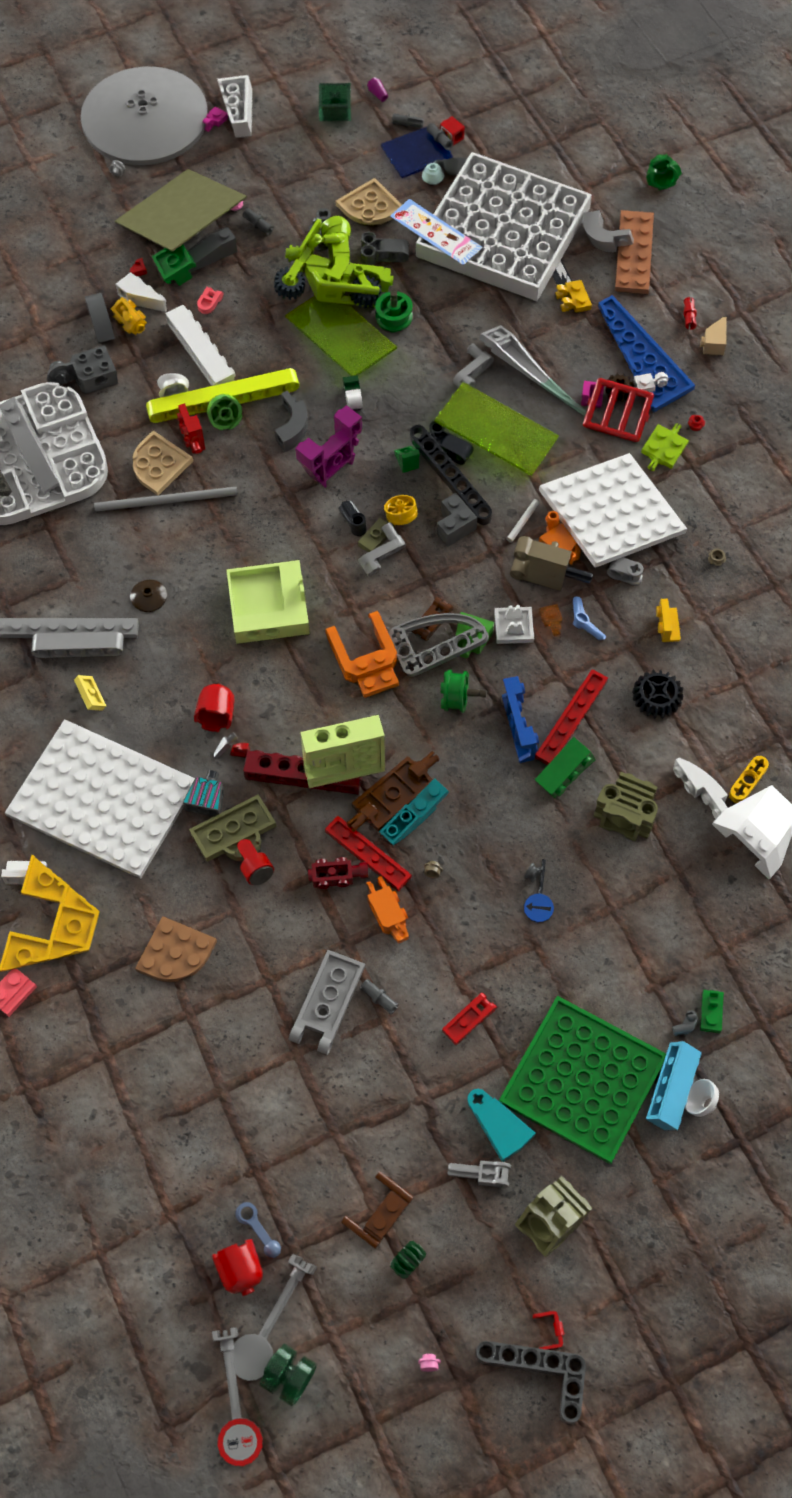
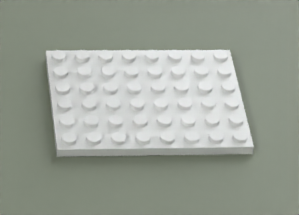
M64 719L5 811V814L18 822L141 879L184 807L183 800L195 778Z

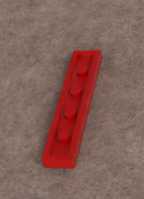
M337 816L325 828V832L361 862H367L371 870L382 876L397 891H400L412 878V875L357 830L353 832L351 830L352 827L349 828L346 822Z

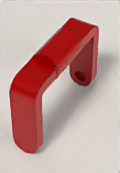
M549 1311L532 1315L533 1319L553 1316L554 1318L553 1325L559 1344L544 1346L539 1349L553 1350L561 1348L563 1346L562 1336H564L562 1321H559L558 1313L556 1311Z

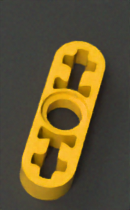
M756 756L751 760L730 790L729 797L731 801L739 803L750 795L768 769L769 762L765 757ZM759 763L763 764L762 767H760L756 773L754 771L756 765H758ZM751 776L754 778V782L751 784L746 783L744 777ZM742 786L744 788L742 794L736 796V792H738Z

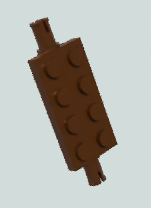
M431 751L421 761H413L407 756L352 802V807L358 813L346 822L349 828L352 827L351 830L355 832L361 825L368 822L379 832L405 804L409 805L433 780L427 772L430 767L439 761L437 754Z

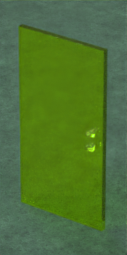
M313 296L285 315L288 321L350 376L360 375L397 349L395 344L348 304L322 302Z
M462 382L435 419V422L530 476L534 474L559 438V435L465 382Z

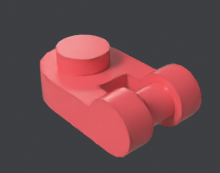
M206 287L197 302L198 310L203 314L211 313L218 302L222 300L223 292L219 290L213 291V288Z

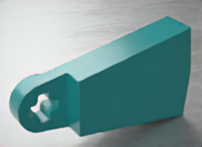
M474 1089L469 1093L467 1098L468 1106L471 1108L502 1162L518 1153L535 1136V1132L484 1090ZM475 1095H476L477 1097L482 1096V1097H483V1098H482V1101H481L482 1104H481V1105H480L479 1103L474 1104V1103H473V1101H474V1097H473V1096H475Z

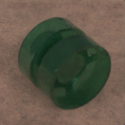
M284 1343L273 1354L266 1365L259 1386L273 1394L283 1385L280 1400L293 1407L312 1379L317 1363L304 1356L294 1365L297 1351Z

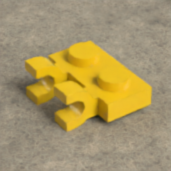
M582 280L566 282L565 285L560 284L556 286L558 291L555 292V296L557 299L562 298L563 304L560 305L562 312L574 309L575 313L591 310L592 304Z

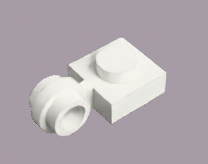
M659 372L655 375L654 379L651 373L634 376L633 381L636 388L653 392L656 388L655 385L659 387L666 386L669 378L664 372Z

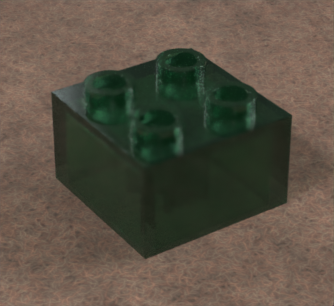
M319 83V121H351V83Z

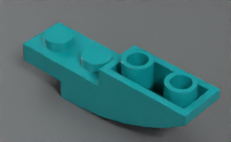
M434 778L409 805L405 804L379 832L394 846L423 823L437 809L436 806L447 796L449 791Z

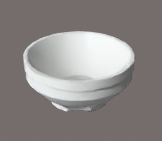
M700 1079L694 1082L687 1098L686 1111L697 1117L713 1112L719 1099V1091L716 1085L708 1079ZM711 1098L710 1104L704 1108L706 1100Z

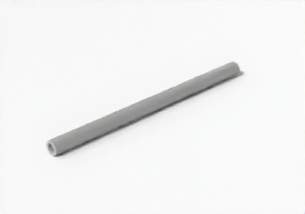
M237 487L97 502L94 503L95 512L237 496L238 494Z

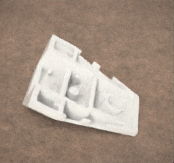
M771 785L722 811L712 825L725 837L734 834L759 858L755 866L770 879L782 865L792 836V804Z

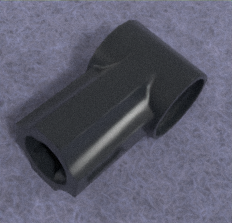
M346 500L342 502L338 508L350 526L352 534L355 536L364 535L367 531L365 515L359 512L352 501Z

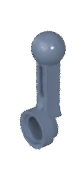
M249 1202L240 1204L235 1211L237 1221L251 1226L263 1243L266 1256L270 1258L277 1257L281 1252V1245L270 1238L258 1221L256 1207ZM244 1207H249L252 1210L253 1214L249 1220L241 1217V1210Z

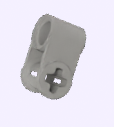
M622 557L611 562L607 574L613 579L629 583L630 585H638L642 582L644 568L641 563Z

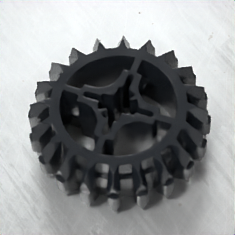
M653 669L651 674L646 671L644 676L640 675L638 681L634 683L632 699L635 701V706L640 707V713L646 711L647 717L652 714L654 719L657 718V715H660L663 719L665 714L670 717L672 712L676 713L678 708L681 707L684 698L682 694L683 687H680V681H675V676H669V672L662 674L663 672L660 670L659 673H656ZM644 689L647 691V694L649 695L648 699L645 697L643 693ZM667 690L671 692L673 697L672 699L669 697Z

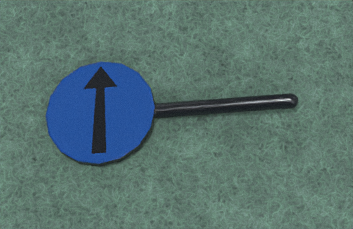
M542 859L539 893L529 896L524 905L526 916L531 921L537 923L547 921L554 911L551 899L542 894L545 859Z

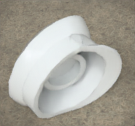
M175 373L160 376L157 381V385L161 389L159 397L188 392V379L183 375Z

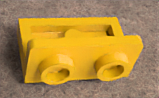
M668 598L660 599L659 606H656V616L659 617L658 633H661L662 642H679L681 636L677 608H669Z

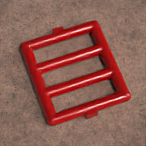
M598 378L592 397H589L587 403L588 409L583 426L612 436L639 442L645 423H648L650 417L648 413L654 394L649 391ZM602 386L612 388V392L600 425L591 422ZM619 391L629 393L618 429L607 427ZM640 396L646 398L635 433L624 432L635 397Z

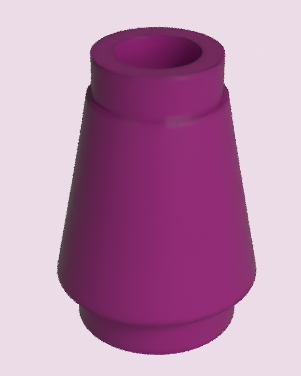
M376 77L372 78L367 83L368 91L381 102L386 101L388 94L381 80Z

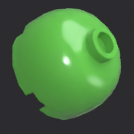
M229 394L216 395L208 404V419L219 430L233 429L242 419V407L237 399Z

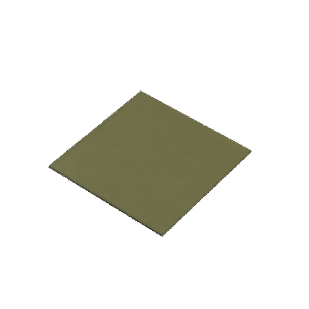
M187 169L115 220V223L173 252L246 199L247 196Z

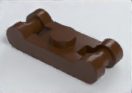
M437 597L422 617L451 613L453 606L449 603H444L443 599ZM441 624L426 626V630L422 627L411 632L415 635L419 634L421 639L428 641Z

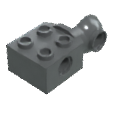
M105 345L72 355L68 363H63L62 361L51 363L47 373L48 383L54 382L63 385L75 379L80 391L87 394L118 384V378L114 364Z

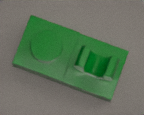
M703 990L700 1031L721 1033L724 992Z

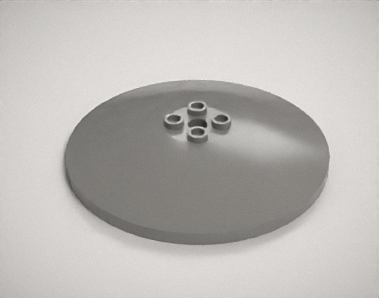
M136 67L117 72L105 78L90 91L82 106L81 123L87 141L103 156L111 160H118L124 164L152 165L174 159L188 151L198 142L205 131L206 124L202 123V121L208 114V108L201 89L185 75L160 67Z

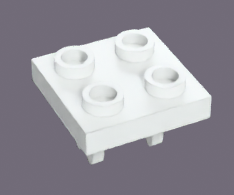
M510 605L508 608L494 609L497 644L534 643L532 607H520V605L512 607Z

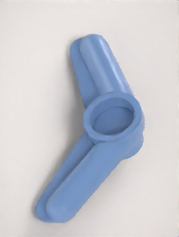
M575 596L573 598V625L578 629L583 628L598 640H604L606 638L605 634L589 621L588 615L584 612L581 598Z

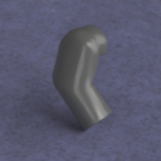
M688 1011L682 1024L672 1026L674 1036L694 1031L698 1023L695 1011Z

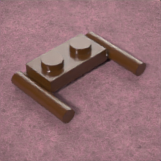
M381 1171L378 1172L375 1178L392 1191L365 1224V1227L362 1228L348 1216H345L341 1221L342 1224L375 1249L414 1199L413 1195Z

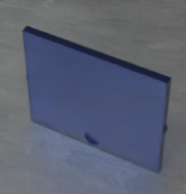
M427 127L381 143L383 151L401 178L423 171L428 164L434 163L435 160L454 158L449 150H446L440 143H437L434 137L427 132Z

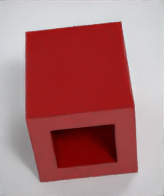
M453 116L440 124V130H443L446 136L453 141V146L464 139L465 126Z

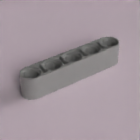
M115 631L38 633L33 635L32 655L38 658L119 656L123 653L124 635Z

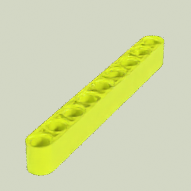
M285 369L152 399L146 403V408L150 421L159 423L178 418V405L184 403L189 415L207 412L210 400L216 395L229 394L242 404L281 395L285 391L289 393L299 389L300 384L296 371L294 369Z

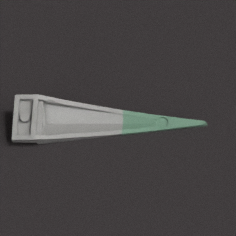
M501 325L481 333L479 340L487 347L492 348V353L583 416L586 415L587 411L567 395L540 368L514 334Z

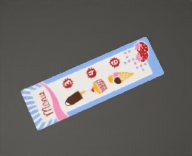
M411 199L407 200L390 215V217L462 265L482 249V246Z

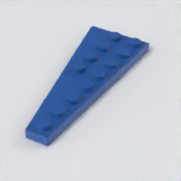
M613 295L599 302L598 308L633 375L639 376L651 373L654 379L657 373L664 372L669 378L666 386L659 387L655 385V391L652 392L654 398L650 407L653 412L660 410L695 389V384Z

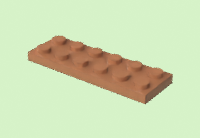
M621 210L619 230L630 229L634 242L633 245L618 246L616 292L649 293L654 213Z

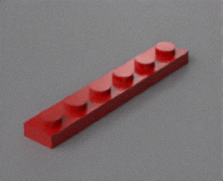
M593 669L590 671L535 754V759L548 765L566 746L608 682V677Z

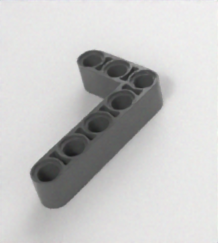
M492 1341L479 1343L476 1349V1359L483 1365L562 1376L560 1419L567 1425H573L579 1420L582 1412L586 1369L585 1360L581 1355ZM487 1347L491 1350L492 1356L485 1359L480 1355V1350ZM504 1351H511L514 1355L513 1361H505L502 1358V1353ZM527 1354L534 1355L536 1363L528 1365L524 1360V1356ZM550 1357L556 1358L558 1367L550 1368L546 1360ZM575 1360L579 1362L581 1366L580 1371H572L569 1368L570 1361ZM568 1384H575L578 1387L579 1392L577 1395H570L567 1392ZM572 1407L576 1411V1417L574 1419L567 1418L564 1414L565 1408Z

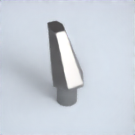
M234 732L228 737L224 736L214 752L216 759L232 745L231 743L238 738Z

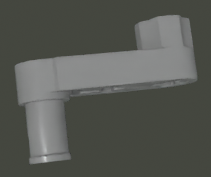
M474 343L468 347L467 353L471 354L475 360L459 371L453 379V383L465 393L473 390L476 385L474 379L483 373L494 360L486 351L483 352Z
M391 522L381 528L389 542L358 559L367 576L373 575L381 569L378 563L380 560L406 546L403 538L397 534Z

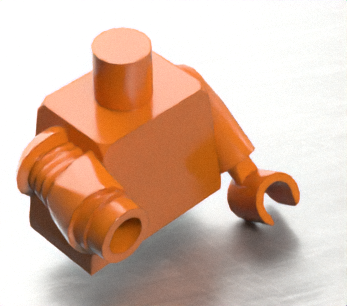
M550 511L545 518L547 532L539 537V542L551 545L553 541L559 543V548L572 551L569 564L572 565L574 561L580 558L581 548L564 524L560 523L558 513Z

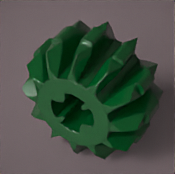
M409 1241L391 1261L390 1267L397 1276L406 1279L425 1259L426 1252L415 1241Z

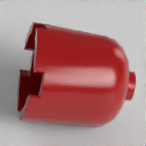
M210 684L204 687L199 694L194 713V722L200 723L202 729L212 732H219L221 728L229 729L232 724L235 704L233 692L222 684Z
M252 1239L245 1240V1244L240 1246L236 1243L218 1251V1254L211 1255L225 1290L233 1294L241 1293L242 1296L255 1292L253 1287L262 1281L263 1271Z

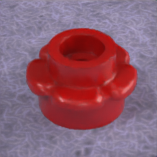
M701 415L690 416L688 421L690 429L693 431L701 430L705 426L704 418Z

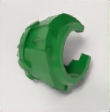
M667 154L657 155L651 159L646 175L647 183L649 186L658 188V190L669 189L676 185V181L682 174L681 168Z

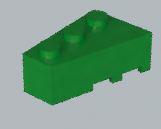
M573 737L537 776L535 781L555 799L557 796H561L565 792L566 787L575 781L596 759L588 748Z

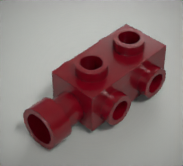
M345 857L336 858L334 862L318 859L315 863H311L312 869H308L309 881H313V887L318 889H327L329 886L347 887L353 884V877L368 878L367 862L351 865V860H347Z

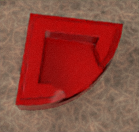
M142 258L136 260L135 264L130 268V272L135 276L147 274Z
M249 743L234 744L230 755L246 758L247 751H250Z

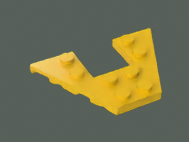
M31 855L21 894L60 904L50 940L12 931L9 932L0 963V972L89 951L100 913L98 909L87 902L85 898L74 891L65 881L35 858L34 855Z

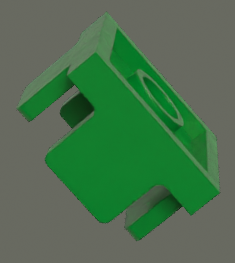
M184 244L173 252L164 248L152 256L166 283L170 284L171 280H175L180 286L193 278L189 269L197 266Z

